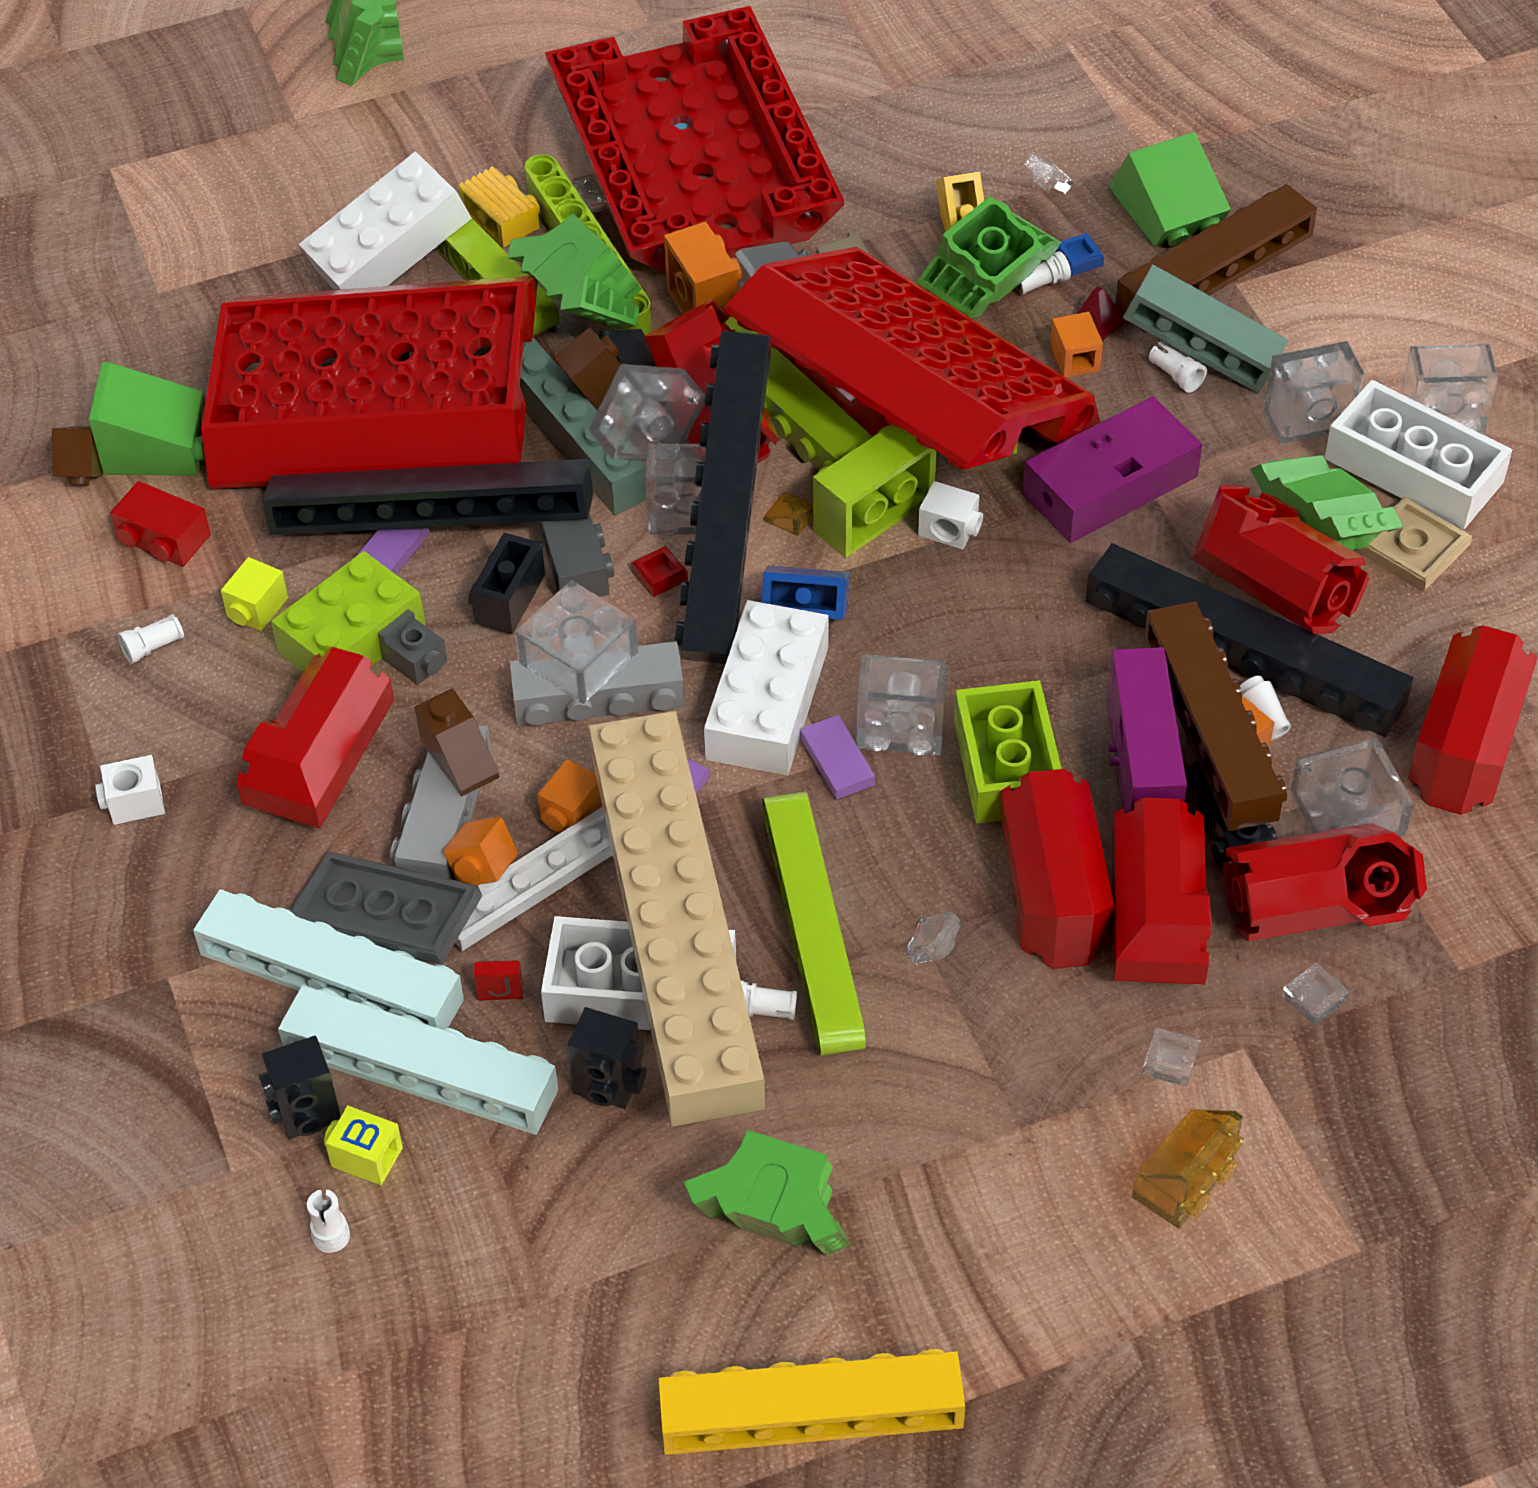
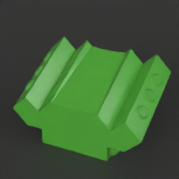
M395 0L331 1L325 23L331 25L327 38L332 39L336 55L333 65L340 67L336 80L353 86L372 67L387 62L404 60Z
M990 195L942 234L941 244L936 256L916 283L968 317H980L990 303L999 302L1029 277L1042 260L1050 259L1062 242L1011 212L1008 205L1004 202L996 201Z
M573 213L545 235L511 239L508 258L523 263L521 272L534 276L547 289V297L561 301L560 310L616 329L637 326L639 307L631 299L642 288L611 249Z
M1323 455L1301 456L1296 459L1287 458L1281 461L1273 460L1250 468L1262 492L1273 495L1297 509V517H1300L1302 522L1350 550L1367 547L1382 532H1391L1403 528L1394 507L1382 508L1375 493L1343 469L1330 470Z
M747 1130L737 1152L727 1165L684 1182L692 1203L711 1219L725 1214L741 1229L791 1244L795 1247L812 1240L826 1256L850 1246L838 1221L834 1220L827 1207L833 1194L831 1187L827 1184L833 1170L832 1164L827 1160V1154Z

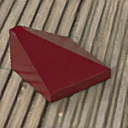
M1099 286L1092 291L1077 312V314L1090 313L1102 341L1126 322L1123 318V313Z

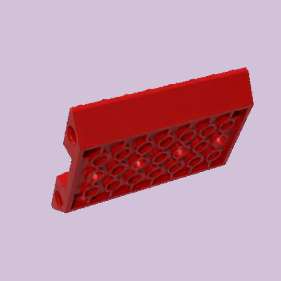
M751 6L683 21V43L627 56L622 55L615 37L545 52L546 60L631 258L666 274L664 235L705 221L715 235L719 234L723 239L726 253L730 259L737 258L735 253L744 248L786 241L790 244L809 240L844 206V198ZM664 77L667 78V80L657 81L655 78ZM679 123H685L690 125V127L686 129H679L674 125ZM709 174L711 175V177L701 179V177H699L698 175ZM731 224L735 227L731 229H724L719 225Z
M857 246L762 264L726 304L724 309L725 313L737 320V324L740 327L760 335H769L771 347L787 352L796 358L795 361L798 365L816 371L825 377L827 384L845 390L855 397V401L859 405L874 409L886 417L885 420L888 424L906 430L916 437V441L920 445L935 449L946 456L947 461L951 465L966 470L1012 456L1022 428L1027 426L1035 429L1040 438L1048 442L1057 443L1101 423L1095 397L1092 393Z
M534 276L257 295L236 297L221 303L201 427L209 487L211 489L268 486L272 475L521 462L527 405L520 388L524 342H533L538 280ZM479 348H491V350L485 355H473L478 351ZM403 353H414L406 361H396ZM327 358H337L336 361L329 366H319L322 363H324V361ZM260 363L257 369L244 372L250 364Z

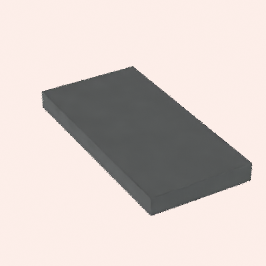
M328 851L290 912L296 917L313 923L318 921L324 922L334 928L335 931L352 937L363 936L371 940L375 945L388 950L405 951L416 959L442 965L482 898V893L479 886Z

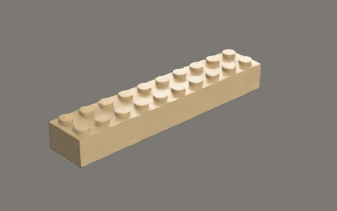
M676 711L589 725L592 761L671 1126L765 1110L764 1075Z

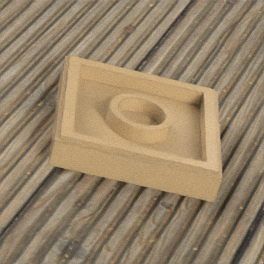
M1404 497L1394 506L1403 528L1391 532H1382L1367 547L1357 549L1356 551L1425 591L1470 545L1472 535Z

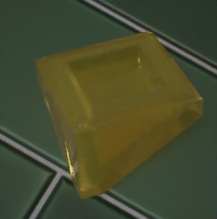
M784 491L765 514L763 520L799 536L813 518V504Z

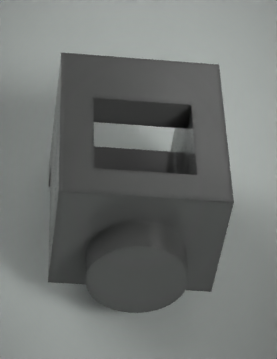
M409 609L378 633L383 660L416 685L420 684L428 676L437 673L444 663L447 662L444 639L416 620L414 613Z

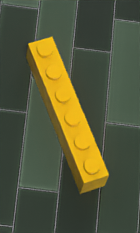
M928 1349L917 1355L899 1357L889 1353H880L865 1360L846 1361L842 1358H827L818 1364L809 1365L779 1362L771 1365L769 1368L752 1370L732 1366L724 1368L718 1373L697 1374L693 1371H679L673 1373L670 1377L659 1378L665 1455L964 1428L965 1400L958 1351L944 1352L940 1349Z

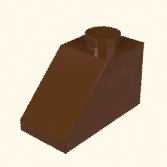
M589 327L558 353L554 360L609 423L615 415L626 370L616 358L621 354V351L607 335L600 339Z
M70 426L52 428V476L65 477V484H90V477L103 475L91 427Z
M453 688L414 706L421 741L461 797L500 778L498 769L474 716Z

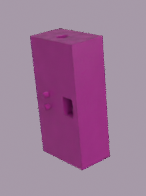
M1152 396L1026 460L1022 494L1071 544L1198 477L1203 444Z
M1164 647L1112 650L1106 700L1112 744H1108V752H1114V757L1110 758V766H1116L1121 806L1124 808V814L1134 810V802L1143 797L1181 799L1184 802L1187 782Z

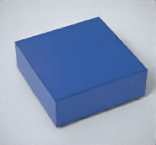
M1088 233L1062 240L1061 245L1055 251L1062 252L1070 266L1071 276L1101 267L1104 264V255Z

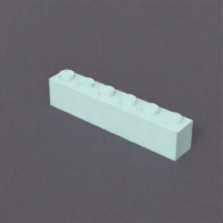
M219 889L193 930L201 956L297 991L300 990L302 985L317 990L326 988L334 991L342 998L358 1003L362 1001L370 1002L383 1011L399 1016L411 1015L418 1018L424 1024L442 1030L449 1027L464 1001L460 975L444 965L433 966L416 960L405 951H391L375 945L371 940L363 936L352 937L335 931L334 928L324 922L318 921L313 923L296 917L285 908L277 907L274 909L257 903L246 894L238 893L235 895Z
M302 985L278 1028L283 1046L316 1035L329 1068L537 1135L558 1092L555 1065L550 1064L542 1057L536 1055L524 1056L508 1051L505 1047L495 1042L483 1043L470 1039L455 1029L445 1028L442 1030L424 1024L418 1018L411 1015L399 1016L383 1011L370 1002L362 1001L358 1003L342 998L334 991L326 988L317 990Z

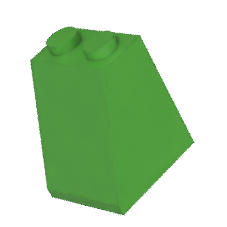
M1195 131L1128 153L1109 185L1113 194L1154 247L1166 243L1169 246L1178 245L1182 241L1187 240L1190 235L1203 232L1210 225L1224 220L1231 211Z
M102 362L89 423L103 474L198 476L200 462L205 460L201 431L205 408L203 391L117 364Z

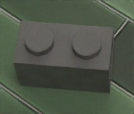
M590 512L588 519L541 521L543 544L561 605L609 595L608 578L614 577L613 563L610 553L602 554L601 548L605 547L603 531L600 523L593 525Z

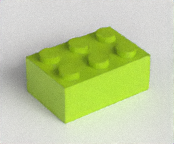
M892 425L883 427L875 436L860 446L853 447L845 456L830 466L823 467L813 476V531L842 556L847 558L920 508L935 481L936 450L920 445L916 441V437L904 429L896 428Z
M363 551L274 618L271 623L278 653L304 673L313 656L320 653L322 657L326 650L331 647L364 655L373 663V666L383 658L378 636L381 630L408 609L414 613L415 619L425 625L420 592Z
M1038 680L955 690L954 725L976 824L1001 821V790L1011 785V791L1021 786L1020 778L1028 772L1062 769L1041 682Z

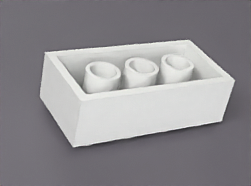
M415 151L299 243V246L314 269L334 290L382 287L391 284L472 218L457 191Z
M1371 380L1330 426L1324 458L1402 499L1404 497L1410 499L1464 530L1504 483L1513 449Z
M747 600L704 727L706 760L789 776L800 740V729L804 727L828 650V615Z
M554 916L541 989L545 1022L577 1025L584 1008L588 1007L638 1023V1030L651 1031L628 923L624 921ZM729 930L736 959L735 930Z

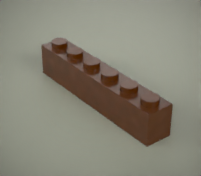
M1287 184L1273 192H1268L1259 200L1245 208L1238 209L1233 215L1219 223L1210 225L1205 231L1191 239L1182 241L1177 247L1163 255L1154 257L1149 263L1135 271L1126 273L1118 280L1115 305L1124 315L1152 265L1159 267L1210 296L1313 236L1317 207Z
M1196 601L1147 611L1144 640L1148 648L1164 647L1174 708L1228 831L1279 821L1282 802L1287 800L1285 782L1282 776L1275 775L1272 768L1270 749L1265 742L1261 743L1259 740L1254 714L1251 710L1246 711L1242 703L1240 684L1236 678L1231 679L1227 670L1228 663L1225 651L1222 647L1217 648L1214 642L1213 627L1209 617H1203Z

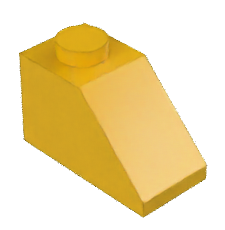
M980 172L948 176L935 180L940 216L945 231L949 230L984 201Z

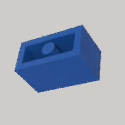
M768 565L763 572L761 603L826 614L828 619L844 620L848 608L850 572Z

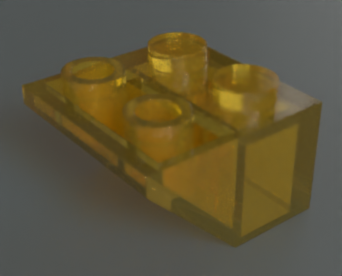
M1190 1109L1136 1173L1132 1198L1178 1229L1181 1228L1190 1216L1195 1219L1198 1218L1211 1199L1210 1191L1217 1183L1224 1186L1238 1166V1162L1234 1160V1157L1243 1143V1137L1239 1135L1243 1115L1237 1111Z

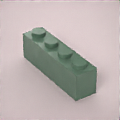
M1155 265L1151 266L1123 316L1125 320L1257 393L1260 392L1274 371L1289 341Z

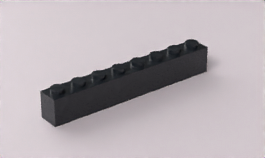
M721 331L719 344H712L710 368L716 369L715 382L707 383L705 394V407L711 408L710 422H702L700 447H706L705 462H697L695 486L701 487L700 502L692 501L690 526H696L695 542L687 541L685 566H691L690 582L682 581L680 606H686L685 622H677L675 641L681 647L683 660L726 664L737 632L771 356V340L769 335Z
M588 459L272 475L263 496L262 504L269 534L281 535L588 519L594 493Z
M1111 543L1088 574L1085 602L1094 605L1102 611H1107L1121 617L1140 628H1146L1147 611L1196 601L1203 617H1209L1213 627L1214 642L1217 648L1222 647L1224 649L1229 667L1242 672L1249 678L1261 676L1264 681H1270L1273 687L1281 690L1283 693L1317 706L1326 713H1332L1350 721L1366 731H1372L1386 738L1408 703L1414 677L1318 634H1312L1296 624L1114 543Z

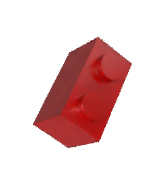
M137 481L110 512L115 534L120 542L128 547H137L151 553L161 561H170L181 567L188 563L211 536L205 508L141 481Z

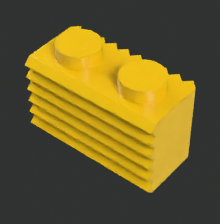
M491 166L489 170L485 169L483 173L479 172L477 177L473 175L471 180L467 179L465 183L461 182L459 184L460 199L469 215L497 244H500L501 248L510 245L511 239L523 238L540 228L538 216L540 214V206L533 195H525L521 192L511 175L504 176L499 170Z

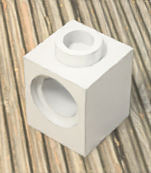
M934 481L919 508L918 536L964 549L970 536H977L982 525L983 513L978 512L979 494Z
M152 755L100 766L103 783L95 785L97 798L101 810L109 808L114 825L165 814L160 780Z

